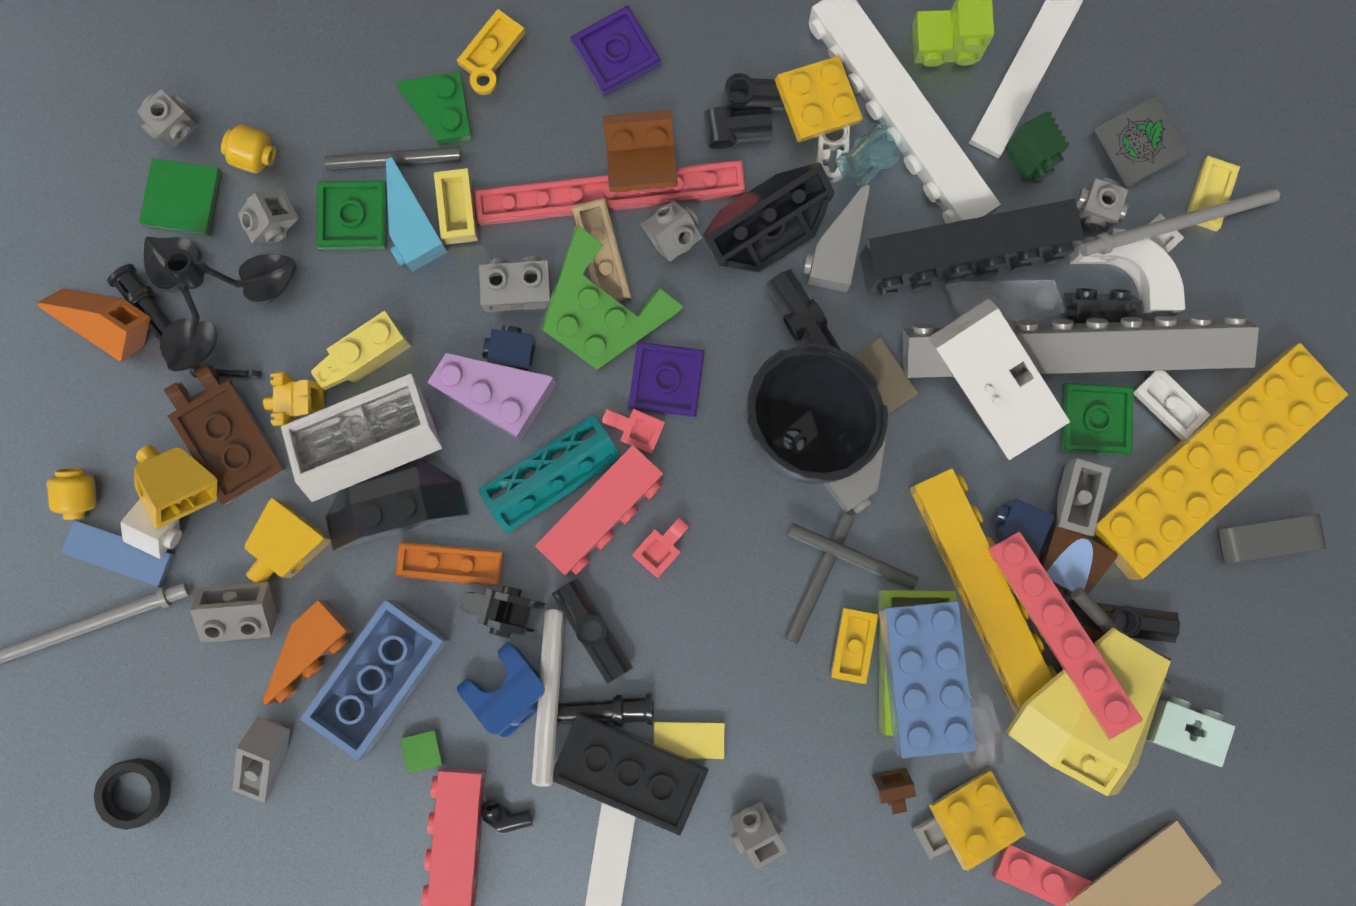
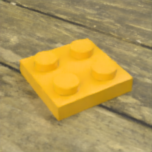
M840 56L778 74L774 79L798 143L858 124L863 119Z
M985 770L929 804L963 870H971L1026 835L991 770Z

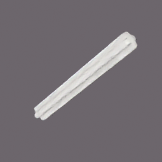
M548 609L544 615L540 680L545 686V693L538 700L532 770V784L538 787H548L553 783L565 619L564 613L559 609Z

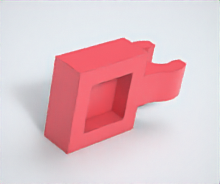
M608 408L601 422L624 431L620 441L631 446L634 445L636 448L652 454L666 421L635 408L630 417Z
M678 518L664 535L654 529L632 556L655 577L659 578L681 553L674 544L690 527Z

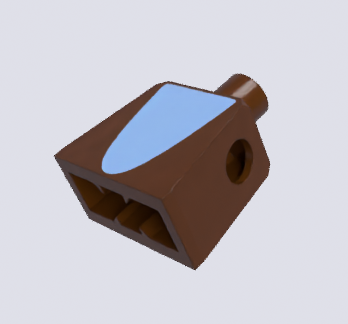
M1055 522L1049 528L1037 559L1062 597L1065 598V596L1070 597L1071 593L1079 587L1089 594L1115 561L1118 554L1080 533L1057 527V522Z

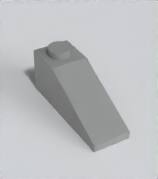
M863 184L818 241L813 254L807 253L803 273L809 274L807 285L842 292L848 291L855 267L870 190L869 185Z

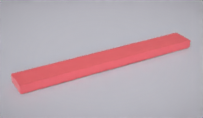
M742 160L676 167L678 185L663 189L610 192L608 175L473 190L476 221L478 226L572 216L574 215L572 206L605 198L608 211L666 205L673 200L678 204L740 197L746 193Z

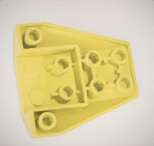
M1111 628L1094 645L1142 717V722L1109 740L1063 669L1024 702L1005 731L1010 737L1053 768L1106 796L1119 794L1138 766L1171 663L1167 658L1115 628Z

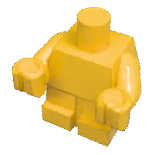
M285 371L272 372L270 374V377H273V380H270V384L276 387H273V396L264 397L263 406L265 410H273L270 416L274 417V420H271L273 426L286 425L295 421V419H300L325 409V390L317 382L311 380L294 382V379L287 375Z

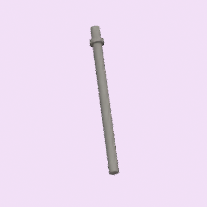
M1273 188L1115 234H1098L1094 240L1081 243L1079 251L1084 257L1096 253L1105 255L1111 253L1113 248L1277 202L1280 199V192L1278 189Z
M185 582L168 589L163 586L157 588L154 594L1 648L0 664L159 606L162 608L169 607L173 601L190 595L189 586Z

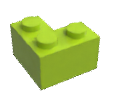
M955 0L951 10L917 11L911 25L913 63H923L924 66L935 67L943 64V62H957L958 65L968 66L980 61L994 36L992 0Z

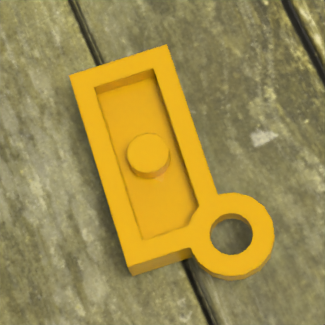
M499 9L495 11L457 59L458 65L471 74V87L480 95H487L495 90L497 78L494 72L526 34L524 27ZM487 76L490 81L486 86H480L477 83L479 77Z

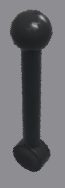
M200 365L190 368L189 371L192 377L197 378L194 371L201 368ZM215 369L218 376L261 379V371Z

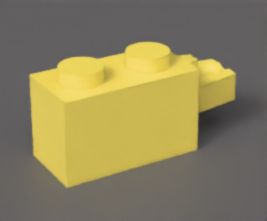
M384 310L327 348L326 350L329 355L311 370V373L324 390L346 380L356 384L410 348L411 345L393 318Z

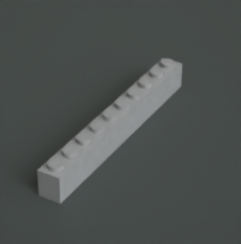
M1227 314L1224 319H1212V317L1206 315H1192L1190 320L1178 321L1175 317L1158 316L1155 318V321L1145 322L1137 317L1121 318V322L1108 323V320L1102 318H1090L1086 320V323L1073 324V321L1067 319L1052 320V324L1038 325L1037 321L1021 320L1017 322V325L1010 326L1040 374L1255 368L1259 326L1247 320V316L1241 314ZM928 323L914 324L912 329H903L902 369L907 378L953 377L929 340L930 336L943 328H934V325ZM1021 363L1009 370L1012 375H1021L1026 372Z

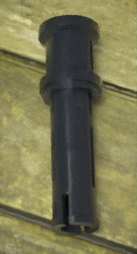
M126 264L119 267L109 275L107 283L110 287H116L127 302L150 316L148 328L160 341L163 331L172 322L155 302L152 288L146 287L136 275L137 269L133 264Z
M646 693L645 697L624 698L623 695H616V697H613V700L558 703L557 725L573 724L578 712L601 722H614V725L618 727H623L625 723L646 722L648 725H654L652 693Z

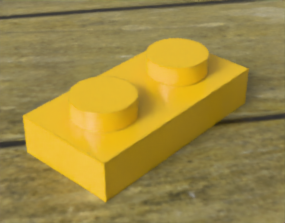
M842 608L830 674L831 678L861 684L867 683L878 614Z

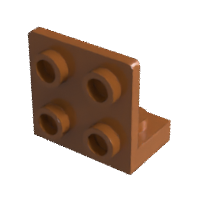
M671 110L603 116L610 192L663 189L678 185Z

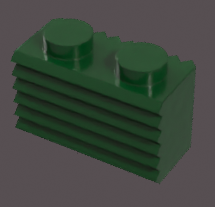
M1047 111L1019 126L1020 128L1014 133L1015 135H1013L1005 147L1024 181H1028L1035 177L1036 181L1042 180L1055 171V166L1064 161L1062 154L1068 148L1070 142H1066V136L1061 135L1063 130H1059V124L1054 123L1056 118L1051 117L1052 112Z

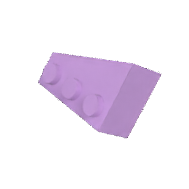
M445 353L427 382L438 392L519 441H522L557 385L554 377L448 353Z

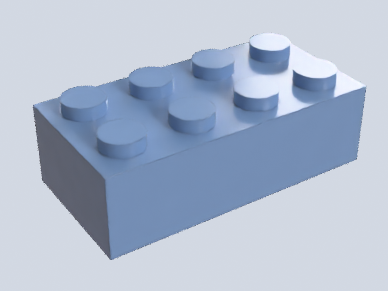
M384 600L303 713L300 720L357 761L366 758L450 640L394 600Z
M959 601L879 609L895 754L901 758L976 751Z

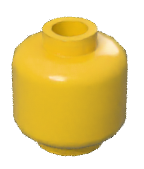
M238 124L233 129H228L222 139L221 152L225 155L227 163L232 167L256 174L262 172L266 165L271 166L275 160L276 147L272 146V139L267 131L246 124Z
M80 467L55 470V476L50 477L46 481L49 509L54 513L62 514L64 520L84 518L85 511H89L97 505L95 478L91 474L85 473V469Z

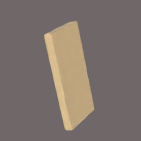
M1172 821L1066 901L1065 904L1066 906H1193L1222 882L1179 822Z

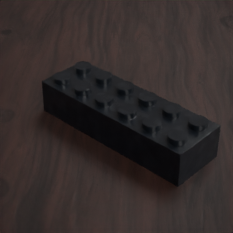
M1074 198L870 238L867 240L859 257L867 294H878V298H885L898 294V289L911 287V291H921L932 287L931 283L944 281L945 285H951L964 281L965 276L977 274L978 278H987L998 274L1000 269L1011 267L1012 272L1031 268V263L1044 261L1045 265L1057 264L1065 261V257L1075 251L1074 248L1085 238Z

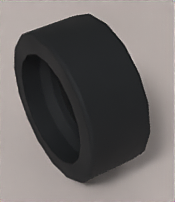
M136 758L116 763L106 769L96 782L93 795L95 809L101 819L114 828L129 830L149 824L158 818L168 805L170 796L169 779L163 769L150 760ZM131 772L143 775L150 784L152 793L151 802L147 809L135 815L125 814L119 810L113 795L114 786L118 778Z

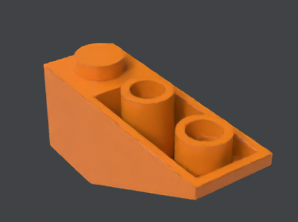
M62 288L37 303L39 308L120 362L142 349L145 345L150 316L123 298Z
M327 600L316 601L291 624L263 698L265 705L273 704L277 701L280 704L286 702L296 693L297 689L294 686L302 678L305 677L307 680L312 678L323 668L324 665L321 661L330 653L335 656L350 643L347 637L354 630Z

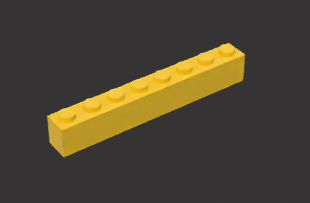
M952 468L914 485L909 490L1011 706L1017 715L1024 702L1054 678L1057 673L1051 665H1046L1041 655L1045 651L1044 646L1036 633L1031 634L1026 623L1029 620L1028 613L1020 601L1016 602L1010 585L988 551L991 547L995 546V543L990 537H985L980 527L983 524L982 516L975 505L970 506L965 495L968 492L965 480L960 473L955 474Z

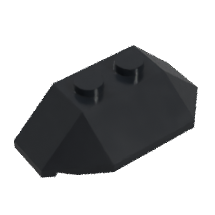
M819 162L777 173L720 209L702 236L719 266L760 272L815 237L826 213L828 203L832 200L835 192L822 164Z
M418 458L338 491L325 518L333 551L464 517L469 514L461 482Z

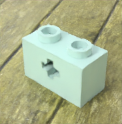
M1169 696L1168 701L1159 700L1146 740L1208 764L1222 767L1235 726L1223 722L1225 716L1205 708H1203L1202 713L1190 710L1191 703L1173 696ZM1186 724L1194 728L1193 734L1185 731Z

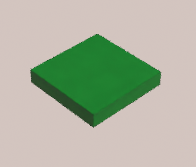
M152 158L139 224L145 227L209 236L222 171L217 167Z
M385 180L317 181L316 248L318 250L387 249V183Z
M1081 383L1062 384L1061 408L1070 423L1061 428L1060 452L1132 455L1134 387Z

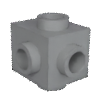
M162 89L145 98L142 106L136 111L145 121L141 127L156 142L163 138L173 149L198 126L187 115L191 110L190 107L177 94L170 98Z
M1095 178L1087 188L1082 187L1076 199L1081 224L1092 230L1106 232L1115 223L1122 222L1129 207V203L1125 202L1129 189L1120 187L1118 182L1108 178Z
M284 189L255 192L247 198V203L237 214L241 226L246 231L252 244L265 241L268 244H274L283 240L286 237V232L298 220V216Z
M674 200L658 208L653 216L641 224L654 248L669 262L680 254L689 251L696 242L702 239L696 227L700 222L695 213L689 207L682 208Z
M761 801L743 809L740 813L730 818L736 830L730 836L740 855L746 852L756 870L788 853L779 836V833L784 831L775 811L768 814Z

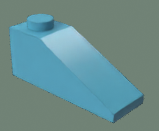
M391 157L386 160L389 235L395 244L390 250L400 266L406 263L410 270L414 272L447 253V250Z

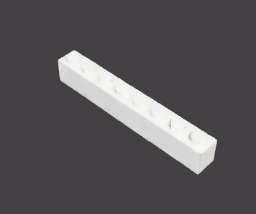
M822 0L812 6L809 18V28L812 34L818 40H823L828 47L827 51L830 58L840 56L852 90L855 93L861 94L866 101L865 106L869 115L875 121L879 120L883 125L888 142L894 148L898 147L902 152L907 169L913 175L917 174L924 184L923 190L929 200L937 202L940 206L945 223L993 215L1001 204L856 0Z

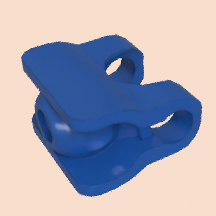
M506 642L497 651L499 659L506 668L507 675L505 683L500 689L487 693L479 684L469 679H465L457 686L458 694L487 732L502 737L511 736L537 713L538 700L545 693V686L540 680V673L517 647Z

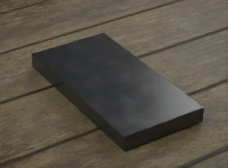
M578 712L554 765L553 782L681 836L709 769Z

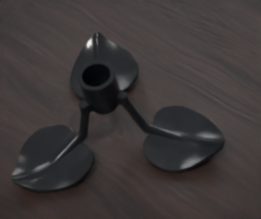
M145 237L144 265L149 280L156 287L162 289H170L179 284L178 289L183 293L192 314V321L186 318L178 319L168 325L162 333L160 350L168 369L177 372L193 368L203 362L215 348L217 342L216 326L210 321L199 322L200 316L189 292V289L198 288L203 283L204 274L207 273L236 288L243 287V295L248 301L263 304L277 299L285 291L296 267L294 259L280 254H264L252 257L239 268L241 280H234L210 268L206 263L199 264V250L189 239L180 237Z

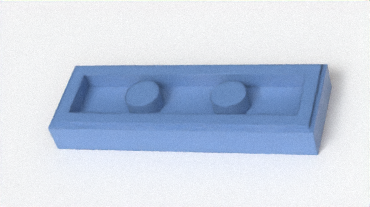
M73 520L61 550L63 554L156 587L163 586L175 555L165 552L161 559L123 542L121 535L78 520Z

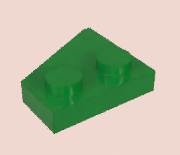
M460 71L396 82L400 93L406 98L439 145L472 140L463 79Z

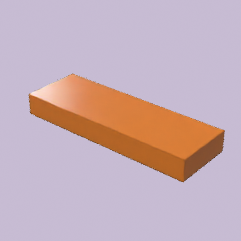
M399 542L395 576L501 586L504 552Z

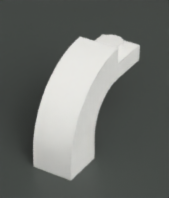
M1113 228L1111 231L1108 232V234L1111 235L1118 232L1125 231V229ZM1087 237L1081 243L1094 240L1096 237ZM1150 238L1113 248L1111 253L1105 255L1096 253L1084 257L1079 251V245L1070 254V264H1111L1126 271L1134 280L1139 299L1142 301V305H1139V317H1174L1185 310L1184 287L1180 273L1167 252Z

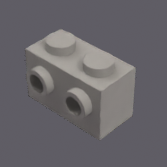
M529 256L522 258V262L508 263L507 259H491L487 261V264L479 265L481 307L485 313L547 309L552 295L551 268L548 260L542 261L541 257Z
M269 582L198 587L190 608L200 643L271 637L278 615Z

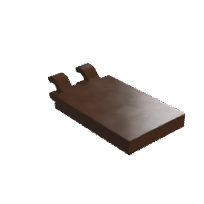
M206 364L194 371L198 380L205 388L200 393L190 398L184 385L177 382L164 389L165 394L176 409V411L167 416L193 458L216 477L217 497L222 505H225L285 470V467L232 380L221 384L213 366Z

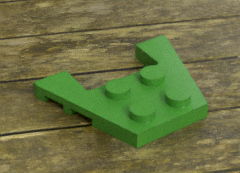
M576 225L573 229L572 239L566 257L563 259V266L557 284L554 286L541 329L598 370L677 314L684 306L662 289L656 287L640 310L633 314L583 275L604 244L582 227Z

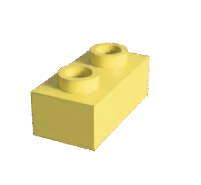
M468 168L434 172L441 240L445 245L478 241L472 179Z

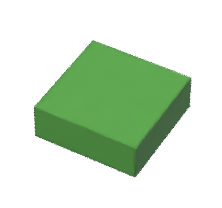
M436 729L400 738L407 774L444 764Z

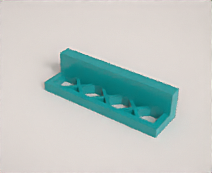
M591 415L479 488L478 491L491 515L503 531L508 534L615 464L621 455L594 415ZM592 429L596 430L597 433L586 441H580L584 434ZM565 450L563 456L557 460H551L555 453ZM536 469L534 475L528 479H522L526 472ZM507 488L505 494L494 501L490 497L500 489Z

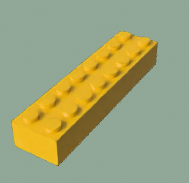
M1301 343L1282 350L1212 412L1188 439L1180 441L1100 512L1094 536L1091 538L1096 543L1118 554L1114 563L1129 580L1144 579L1347 397L1348 393Z

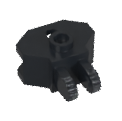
M502 585L500 591L487 588L485 594L475 592L464 593L459 604H461L460 608L463 609L462 611L478 615V623L490 627V634L510 638L511 633L537 638L538 630L526 627L531 607L544 610L546 603L521 597V589Z

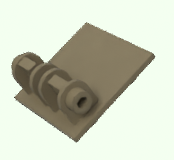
M881 337L852 355L862 362L875 376L878 382V391L883 404L887 405L888 414L919 394Z

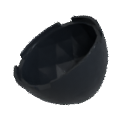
M806 343L800 347L788 350L782 349L776 352L763 363L753 377L746 399L745 421L750 442L758 457L767 467L781 477L799 483H831L859 472L875 457L883 445L887 431L888 409L887 405L883 404L875 376L862 362L851 354L830 345ZM797 431L799 434L793 437L787 432ZM803 440V448L798 450L797 443ZM784 441L789 444L790 449L785 446Z

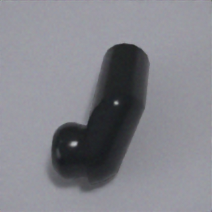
M488 800L481 807L482 819L501 834L533 827L530 809L511 813L495 800Z

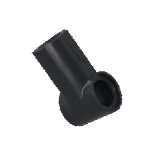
M743 73L733 74L727 79L722 94V104L724 107H730L734 111L770 108V111L786 112L774 79L751 78ZM741 89L746 94V97L741 99L735 98L730 91Z
M715 107L704 112L707 147L710 149L722 150L734 147L740 142L772 140V115L770 108L734 111L730 107Z

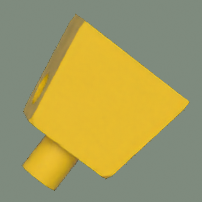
M147 445L137 452L136 459L139 464L134 467V486L156 529L217 501L216 477L182 448L175 447L160 454L153 445Z
M271 498L245 543L244 549L257 558L245 575L254 583L267 582L274 572L282 578L290 579L331 542V539L282 500Z

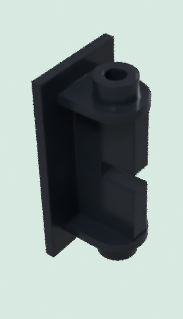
M1077 288L1076 293L1064 294V297L1072 302V306L1066 307L1065 318L1072 320L1075 324L1086 323L1087 319L1098 318L1099 311H1104L1103 319L1108 320V323L1121 322V318L1137 317V308H1133V304L1142 305V301L1131 295L1132 291L1126 289H1111L1110 294H1097L1096 289Z

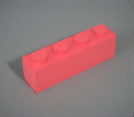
M632 445L535 547L565 576H568L571 572L577 576L590 563L591 560L587 556L597 546L602 550L615 536L611 531L620 522L626 525L639 512L636 505L644 497L650 500L663 487V484L660 482L663 478V473Z
M444 767L438 771V776H433L430 795L431 798H436L435 812H430L427 832L433 835L432 849L426 850L424 869L425 871H430L429 885H424L421 906H475L482 826L481 807L484 801L486 770Z

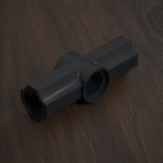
M792 269L783 271L766 283V288L783 313V321L796 342H800L802 346L806 343L830 345L841 350L827 327L828 322L822 309L814 299L808 297Z
M578 578L568 582L552 593L555 601L575 631L577 639L583 644L607 684L633 668L609 629L607 622L602 618ZM591 620L597 621L602 627V634L596 641L588 640L583 634L584 625Z
M1069 600L1068 606L1081 625L1103 632L1074 600ZM1097 603L1114 623L1118 613L1123 612L1126 614L1129 623L1123 632L1127 636L1136 639L1176 643L1180 631V621L1177 612L1136 608L1129 605L1120 606Z

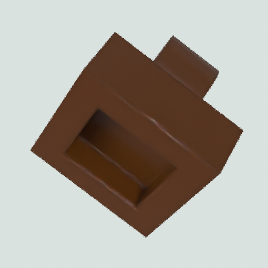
M902 768L873 774V786L880 803H888L891 806L892 814L907 812L905 799L916 797L915 786L907 769Z

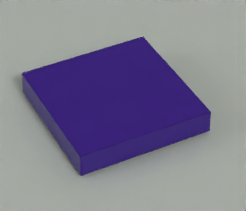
M629 5L570 37L573 46L604 97L662 65L659 55Z
M637 341L628 410L633 411L635 408L646 413L696 419L705 350Z

